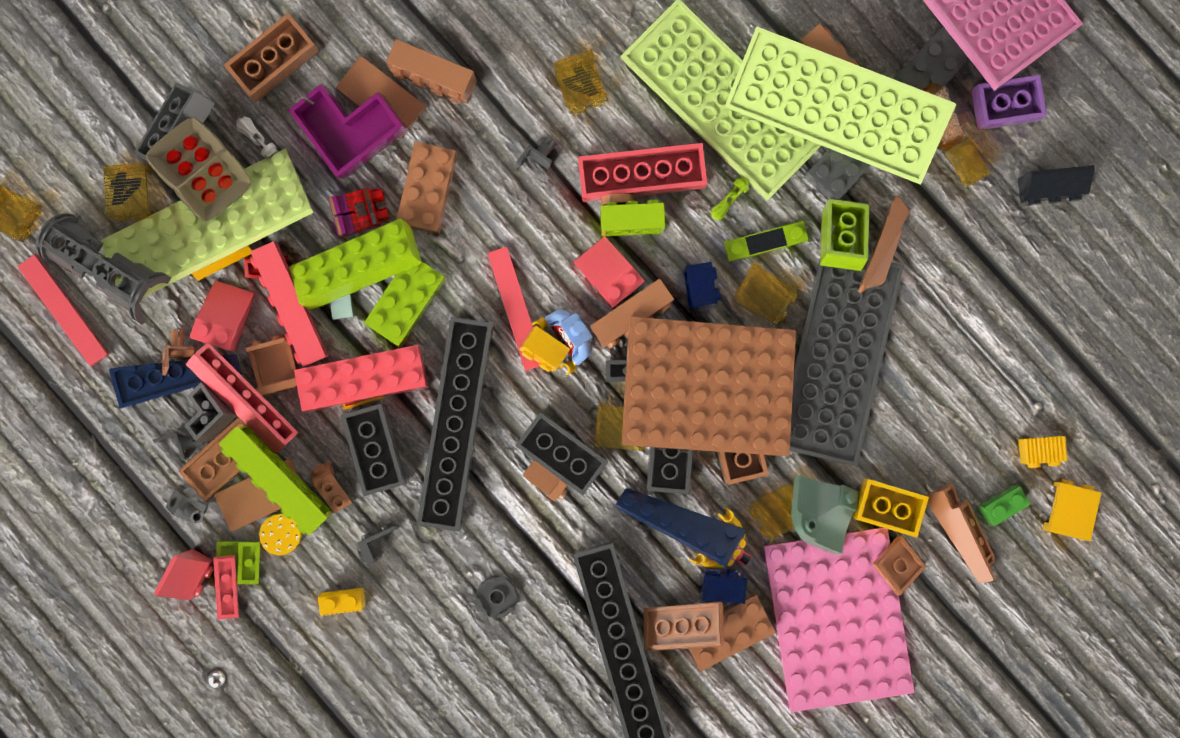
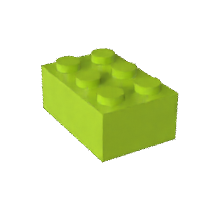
M828 199L822 210L820 265L861 271L868 260L869 204Z
M647 200L646 204H638V201H626V205H617V202H605V206L600 207L601 237L663 234L665 230L664 203H659V200Z

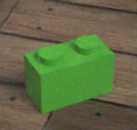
M1011 485L978 505L977 508L987 524L996 526L1031 504L1020 486Z

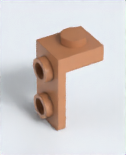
M535 460L532 461L523 473L524 478L546 493L554 502L557 498L562 500L568 492L565 488L567 486L565 482Z
M329 461L316 466L311 471L313 485L334 513L352 503L347 493L336 480L333 467Z

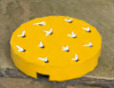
M275 514L267 518L261 525L259 532L263 548L270 554L277 556L287 555L294 551L302 538V533L296 528L297 523L292 518H286L283 514Z

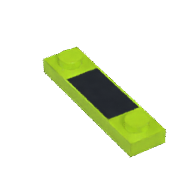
M804 221L725 241L723 245L729 263L805 243L809 240Z

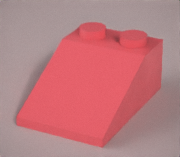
M605 236L573 262L612 310L645 283L633 266Z
M215 280L195 319L189 338L236 352L255 293Z
M194 549L174 555L154 595L183 600L199 597L204 589L202 584L205 578H209L214 570L212 566L214 563L213 559Z

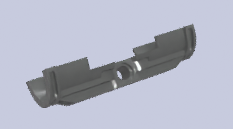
M62 213L50 218L42 226L36 238V251L39 257L49 264L55 262L82 279L86 273L92 275L97 282L95 286L98 290L128 310L132 319L143 325L146 318L141 313V305L139 303L148 288H152L160 283L168 284L172 277L163 272H154L141 263H133L119 253H115L112 258L105 257L99 253L104 243L94 238L96 234L77 223L79 218L72 214ZM64 238L65 243L59 248V242ZM74 248L77 251V253L75 254L70 250ZM122 275L121 283L116 285V278Z

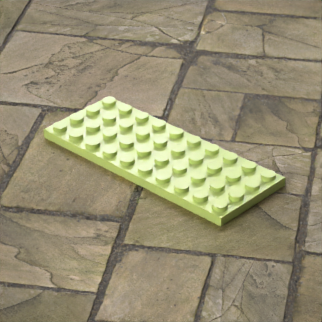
M676 0L621 55V59L737 173L747 179L750 185L766 201L822 146L725 107L743 61L681 0Z
M759 27L755 29L725 104L726 108L920 185L956 106L954 102Z
M285 148L271 155L269 159L265 158L245 168L244 170L251 179V185L242 196L215 218L204 222L182 201H179L100 241L104 243L102 248L105 257L112 258L115 253H119L133 263H141L154 272H163L172 277L168 284L160 283L152 288L149 287L144 295L145 297L314 212L291 157ZM122 275L116 278V285L121 283Z

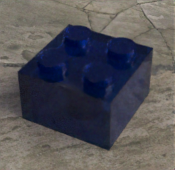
M712 262L686 265L683 272L689 311L716 306L718 300H720L719 287L715 288L714 282L717 279L716 267H712Z
M706 567V571L701 570L699 596L702 601L745 604L747 578L738 569H727V572H721L718 568Z

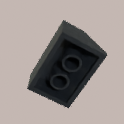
M1090 165L1031 171L1018 178L1020 203H1028V206L1041 204V201H1048L1049 204L1062 202L1061 199L1068 198L1069 202L1080 201L1083 196L1090 192L1095 167Z

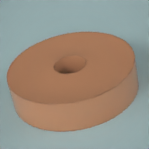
M609 194L601 197V206H605V202H617V205H626V201H634V195Z

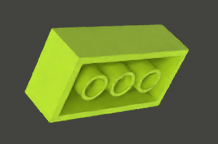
M424 262L396 274L364 324L397 346L403 347L447 278Z

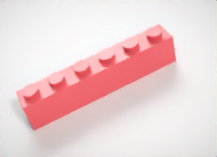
M273 241L250 251L252 257H250L251 263L255 269L258 268L261 274L259 280L264 288L267 287L270 294L268 295V300L271 306H275L278 311L276 315L277 320L281 326L284 325L287 331L285 337L289 345L293 344L296 351L294 357L297 363L302 364L304 367L329 356L309 310L299 304L289 266L278 242Z
M209 343L193 354L186 363L275 454L299 433Z

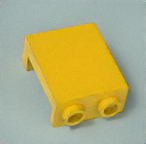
M1062 479L1061 483L1054 482L1053 486L1057 488L1049 523L1044 522L1043 530L1091 541L1102 492L1094 491V486L1082 484L1081 487L1074 486L1073 481Z

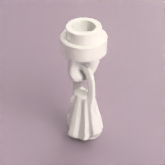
M242 117L237 120V131L247 136L254 144L261 145L263 149L260 154L264 158L269 159L271 155L278 152L276 150L277 147L273 143L268 145L264 143V137L255 128L251 118ZM255 134L259 137L257 141L253 138Z

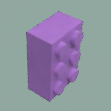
M1040 75L1010 79L995 91L989 83L978 84L971 90L978 130L1038 122L1047 116Z

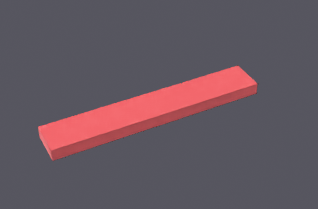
M504 247L489 252L487 254L524 369L527 371L540 367V363L534 359L529 360L522 355V351L519 350V347L533 326L508 248Z
M32 255L17 266L89 366H94L109 355L37 255Z

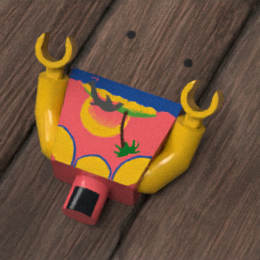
M724 507L727 510L725 515L722 516L718 513L720 521L743 528L741 522L728 507ZM745 535L727 566L731 567L735 560L746 566L752 556L743 550L747 543L744 540ZM695 550L693 552L697 554L694 560L689 559L690 562L696 565H703L708 568L725 567Z

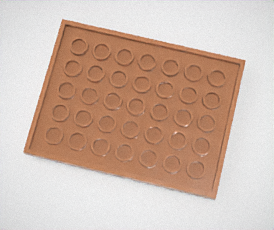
M629 317L621 445L789 456L796 330Z

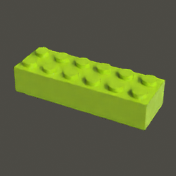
M400 218L294 264L289 269L299 304L311 311L422 264L411 226Z
M246 424L236 426L219 443L222 447V453L228 458L232 457L237 462L236 467L242 473L247 472L252 478L251 482L257 488H262L267 493L266 497L273 504L277 503L282 508L281 512L286 518H292L297 523L296 528L301 533L311 535L334 513Z

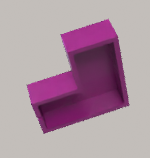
M320 84L306 95L309 100L315 102L314 104L301 99L289 109L291 115L335 176L341 179H346L409 130L386 97L378 92L351 114L347 115L329 88Z

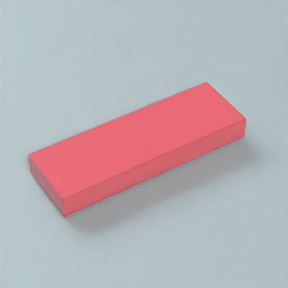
M235 555L215 556L213 561L217 620L239 617Z

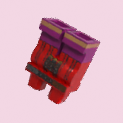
M364 188L348 194L328 197L337 234L341 238L375 227H381V223L391 219L387 207L377 210L376 203L385 201L382 189L371 190Z

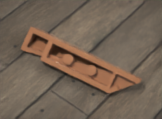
M897 195L891 202L885 220L881 225L858 289L860 293L870 287L883 285L886 280L903 231L900 228L910 213L909 209Z

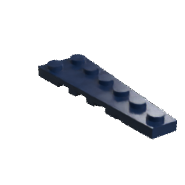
M237 354L222 355L241 375L242 372ZM190 359L170 361L166 376L162 375V363L109 369L120 409L196 388L203 381L186 365Z
M628 488L624 490L615 504L617 509L725 567L746 534V530L738 526Z

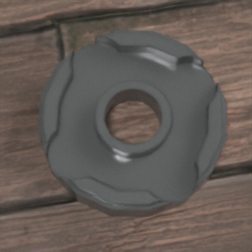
M492 576L486 578L480 584L477 590L476 602L479 609L485 615L501 618L513 611L517 603L518 593L515 585L509 579L503 576ZM499 591L503 596L502 601L494 602L491 599V594Z

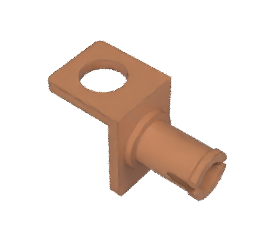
M178 329L172 330L171 346L165 345L162 353V375L166 376L169 358L190 359L194 353V347L184 346V331L181 329L178 336Z

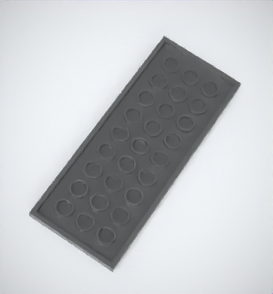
M868 257L861 271L821 266L819 259L794 364L790 451L857 467L904 265L891 262L883 285L870 287L860 293L858 289L870 257Z

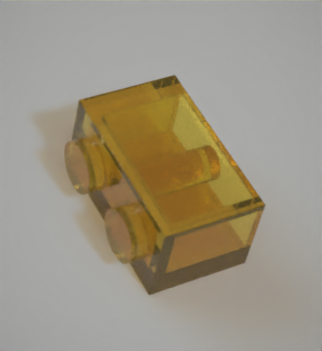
M970 138L945 153L965 188L990 174Z

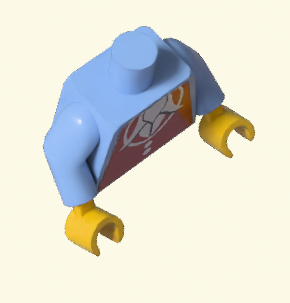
M558 309L545 316V318L540 317L532 323V326L538 324L542 330H545L550 325L560 342L570 348L568 354L572 360L560 366L561 369L564 367L568 368V372L565 375L575 372L577 366L590 356L592 335L576 312L570 314L564 309Z

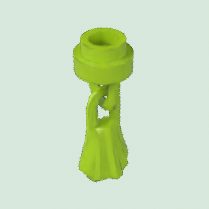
M742 176L737 178L733 182L734 188L719 204L711 209V215L714 220L724 219L736 198L742 192L746 193L749 190L750 182ZM729 197L733 198L730 202L727 201Z

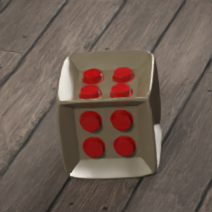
M195 117L186 119L154 144L146 154V159L155 172L175 191L181 201L204 222L222 213L242 196L251 185L249 175L234 155L225 148L223 143L206 125Z

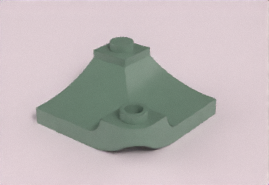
M802 475L795 476L791 516L792 523L800 538L804 542L832 554H842L849 522L853 513L857 511L858 491L845 485L839 486L823 483Z

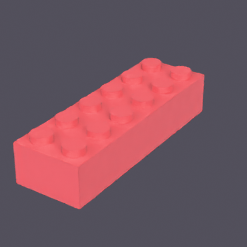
M703 143L578 157L583 202L601 200V197L609 194L643 196L705 189L707 186Z
M419 345L294 370L301 410L303 412H312L348 403L429 388L422 350Z

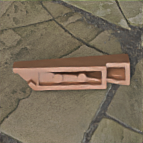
M952 483L925 495L929 497L927 502L977 581L984 583L995 580V576L990 568V565L995 563V555L969 501L959 502Z

